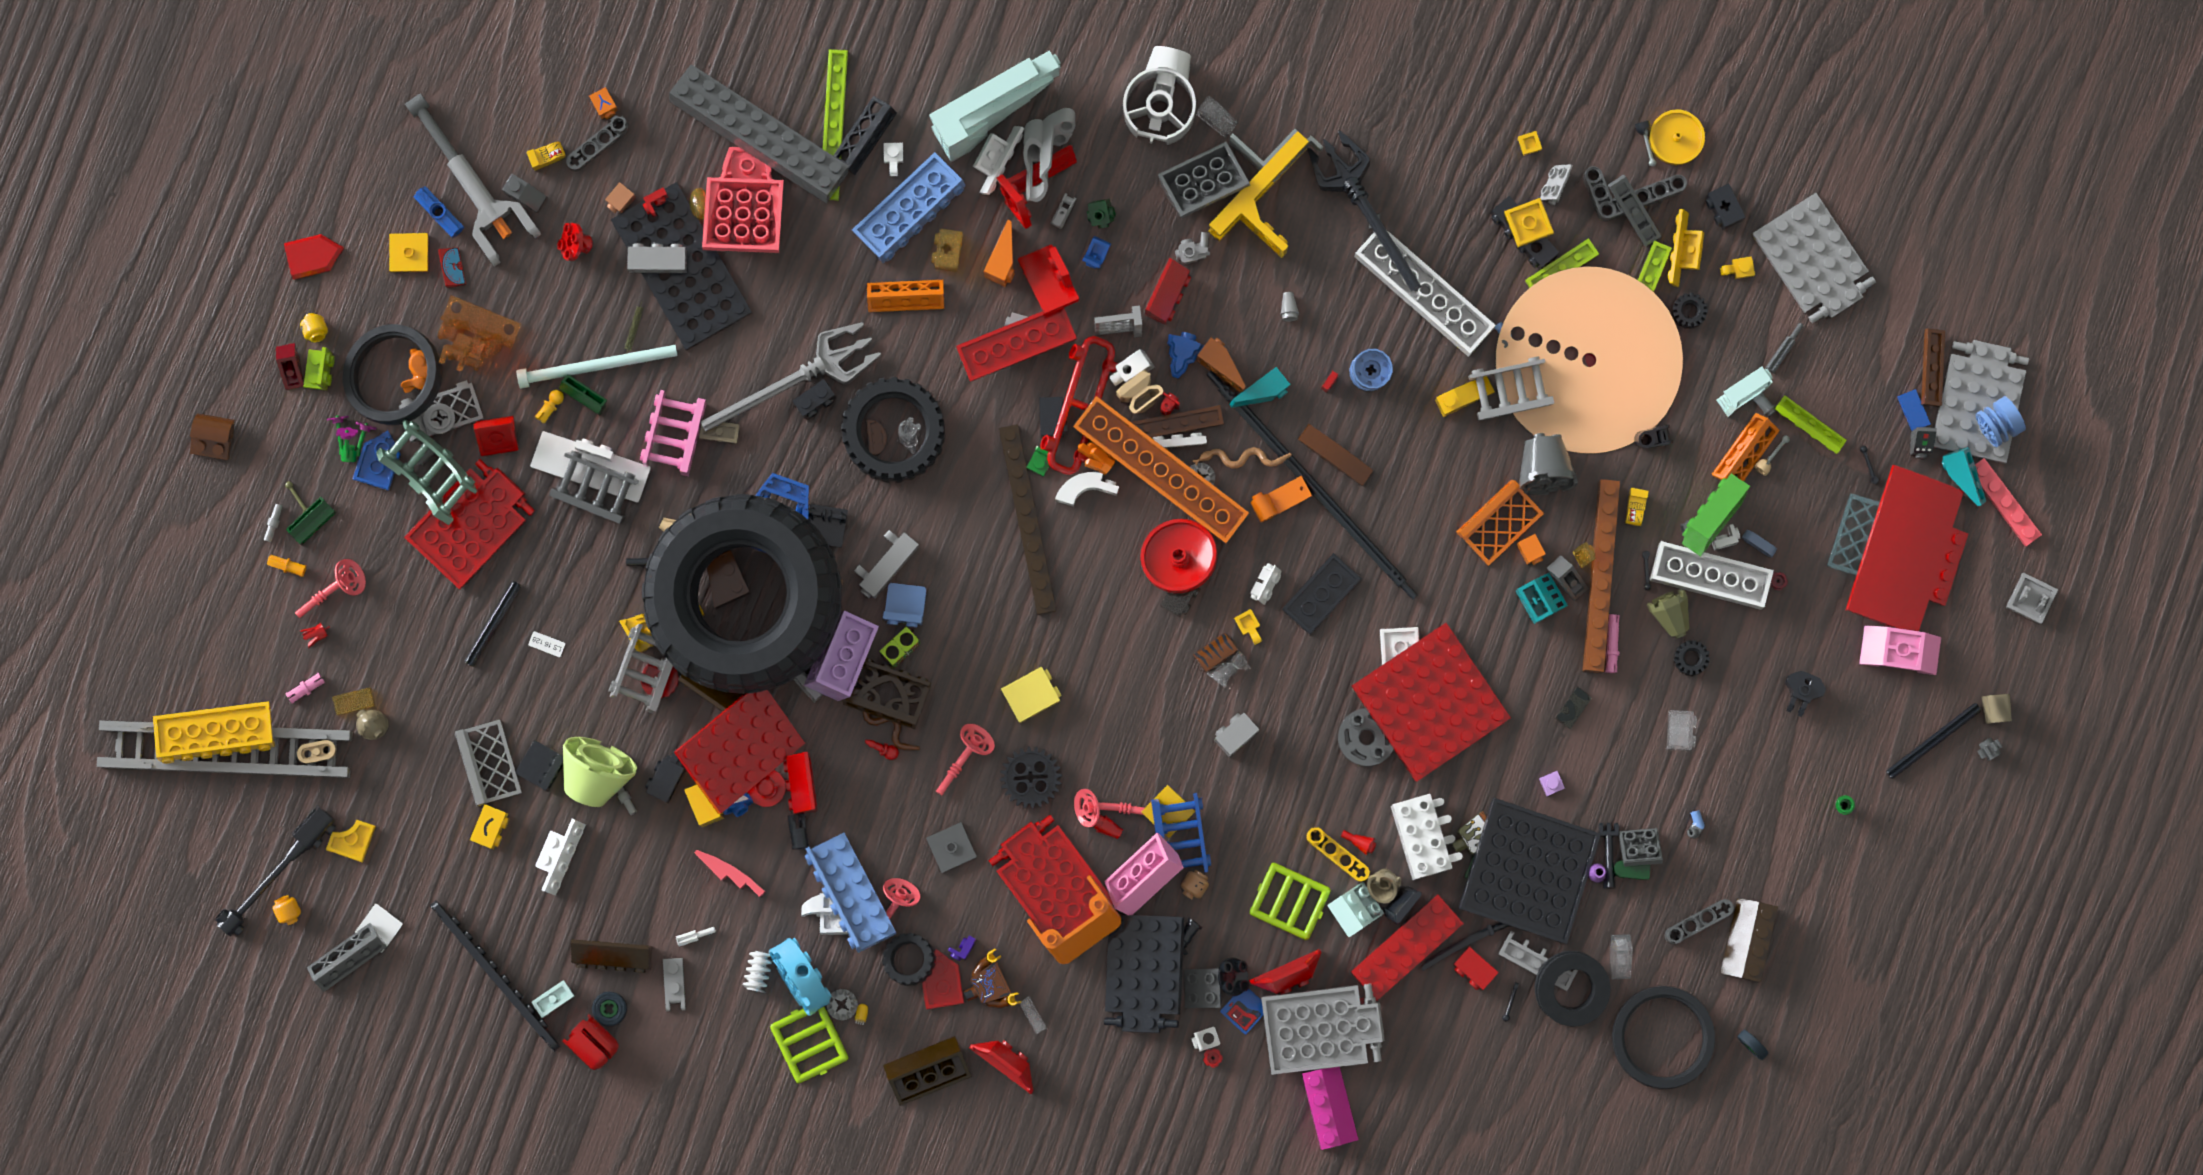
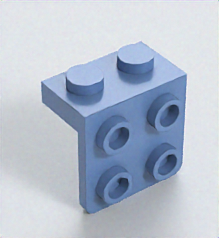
M890 583L888 585L883 620L887 621L889 625L906 623L907 627L914 628L922 625L926 588Z

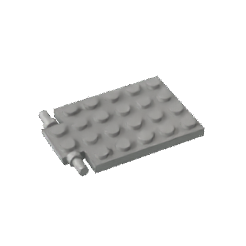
M1814 193L1752 233V236L1802 311L1806 313L1818 304L1822 305V307L1818 308L1819 311L1808 317L1812 324L1822 317L1826 318L1829 316L1833 318L1863 298L1862 294L1866 292V289L1876 283L1874 277H1870L1862 283L1854 284L1855 280L1869 271L1817 193Z
M1973 340L1972 343L1967 342L1965 344L1954 341L1952 349L1965 351L1970 356L1968 358L1955 354L1950 355L1942 391V406L1938 409L1935 423L1937 432L1934 448L1952 452L1969 447L1973 457L1985 458L1986 460L2006 464L2012 436L2008 434L2009 440L2007 442H2002V445L1997 448L1994 447L1983 435L1976 420V413L1979 411L1984 412L1986 407L1994 411L1993 403L2004 396L2012 401L2018 410L2026 370L2008 367V363L2028 365L2029 358L2016 355V353L2011 352V348Z
M1364 984L1366 997L1364 998V1004L1360 1003L1358 985L1261 997L1271 1075L1368 1063L1366 1044L1370 1043V1049L1373 1051L1374 1062L1382 1061L1380 1048L1382 1047L1381 1042L1385 1041L1380 1002H1376L1375 997H1373L1372 984Z

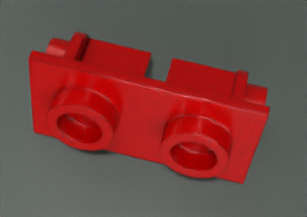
M1163 393L1161 414L1164 416L1170 415L1174 408L1179 410L1180 403L1178 398L1172 393L1168 395Z

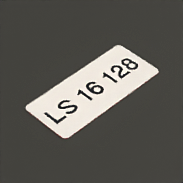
M534 631L528 645L560 657L565 643Z

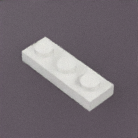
M1202 433L1190 434L1191 437L1183 438V434L1171 435L1172 439H1164V436L1152 437L1153 440L1164 448L1207 444L1206 436H1202Z

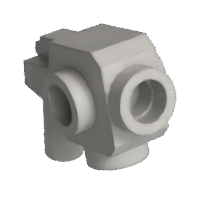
M1201 232V241L1197 244H1194L1192 239L1182 240L1178 250H1175L1177 261H1181L1185 265L1198 262V260L1209 256V233Z

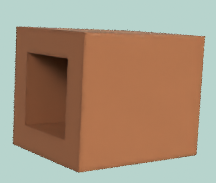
M619 182L605 199L608 203L606 207L614 214L616 212L621 214L630 206L636 196Z

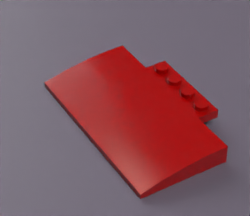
M1892 465L1845 610L1887 627L1919 632L1928 602L1931 601L1941 606L1946 605L1968 537V533L1953 528L1964 493L1963 490L1908 469Z

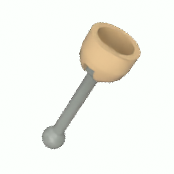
M1786 435L1783 436L1782 442L1767 460H1759L1754 468L1760 474L1766 476L1771 470L1770 461L1782 446L1789 442L1790 438Z

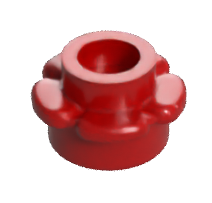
M1209 1049L1204 1053V1063L1212 1068L1218 1067L1219 1063L1223 1060L1218 1049Z

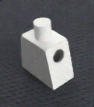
M1139 349L1115 366L1118 371L1111 375L1110 379L1117 386L1123 381L1128 382L1144 369L1148 372L1155 368L1145 351ZM1128 367L1132 368L1130 374H1127L1126 372Z

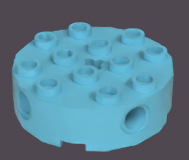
M788 938L783 943L771 948L769 954L772 961L777 965L776 969L800 1006L802 1005L806 1014L811 1016L820 1008L830 1004L832 996L829 990L823 987L821 983L822 976L818 969H813L810 965L812 960L806 951L802 953L799 949L801 947L795 938Z

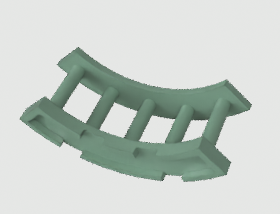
M404 419L402 423L406 431L390 450L386 451L381 447L376 452L378 460L400 476L402 473L410 480L408 484L419 495L424 494L428 499L426 503L433 515L447 525H450L454 520L450 513L451 508L467 489L473 493L477 492L474 485L475 481L453 459L454 455L446 448L443 449L420 430V426L417 423ZM413 435L423 442V445L408 463H402L396 458V454ZM430 448L440 458L426 475L420 478L413 472L414 466ZM446 464L453 473L435 492L429 487V482L441 467ZM458 479L460 483L459 488L444 504L442 501L444 494Z

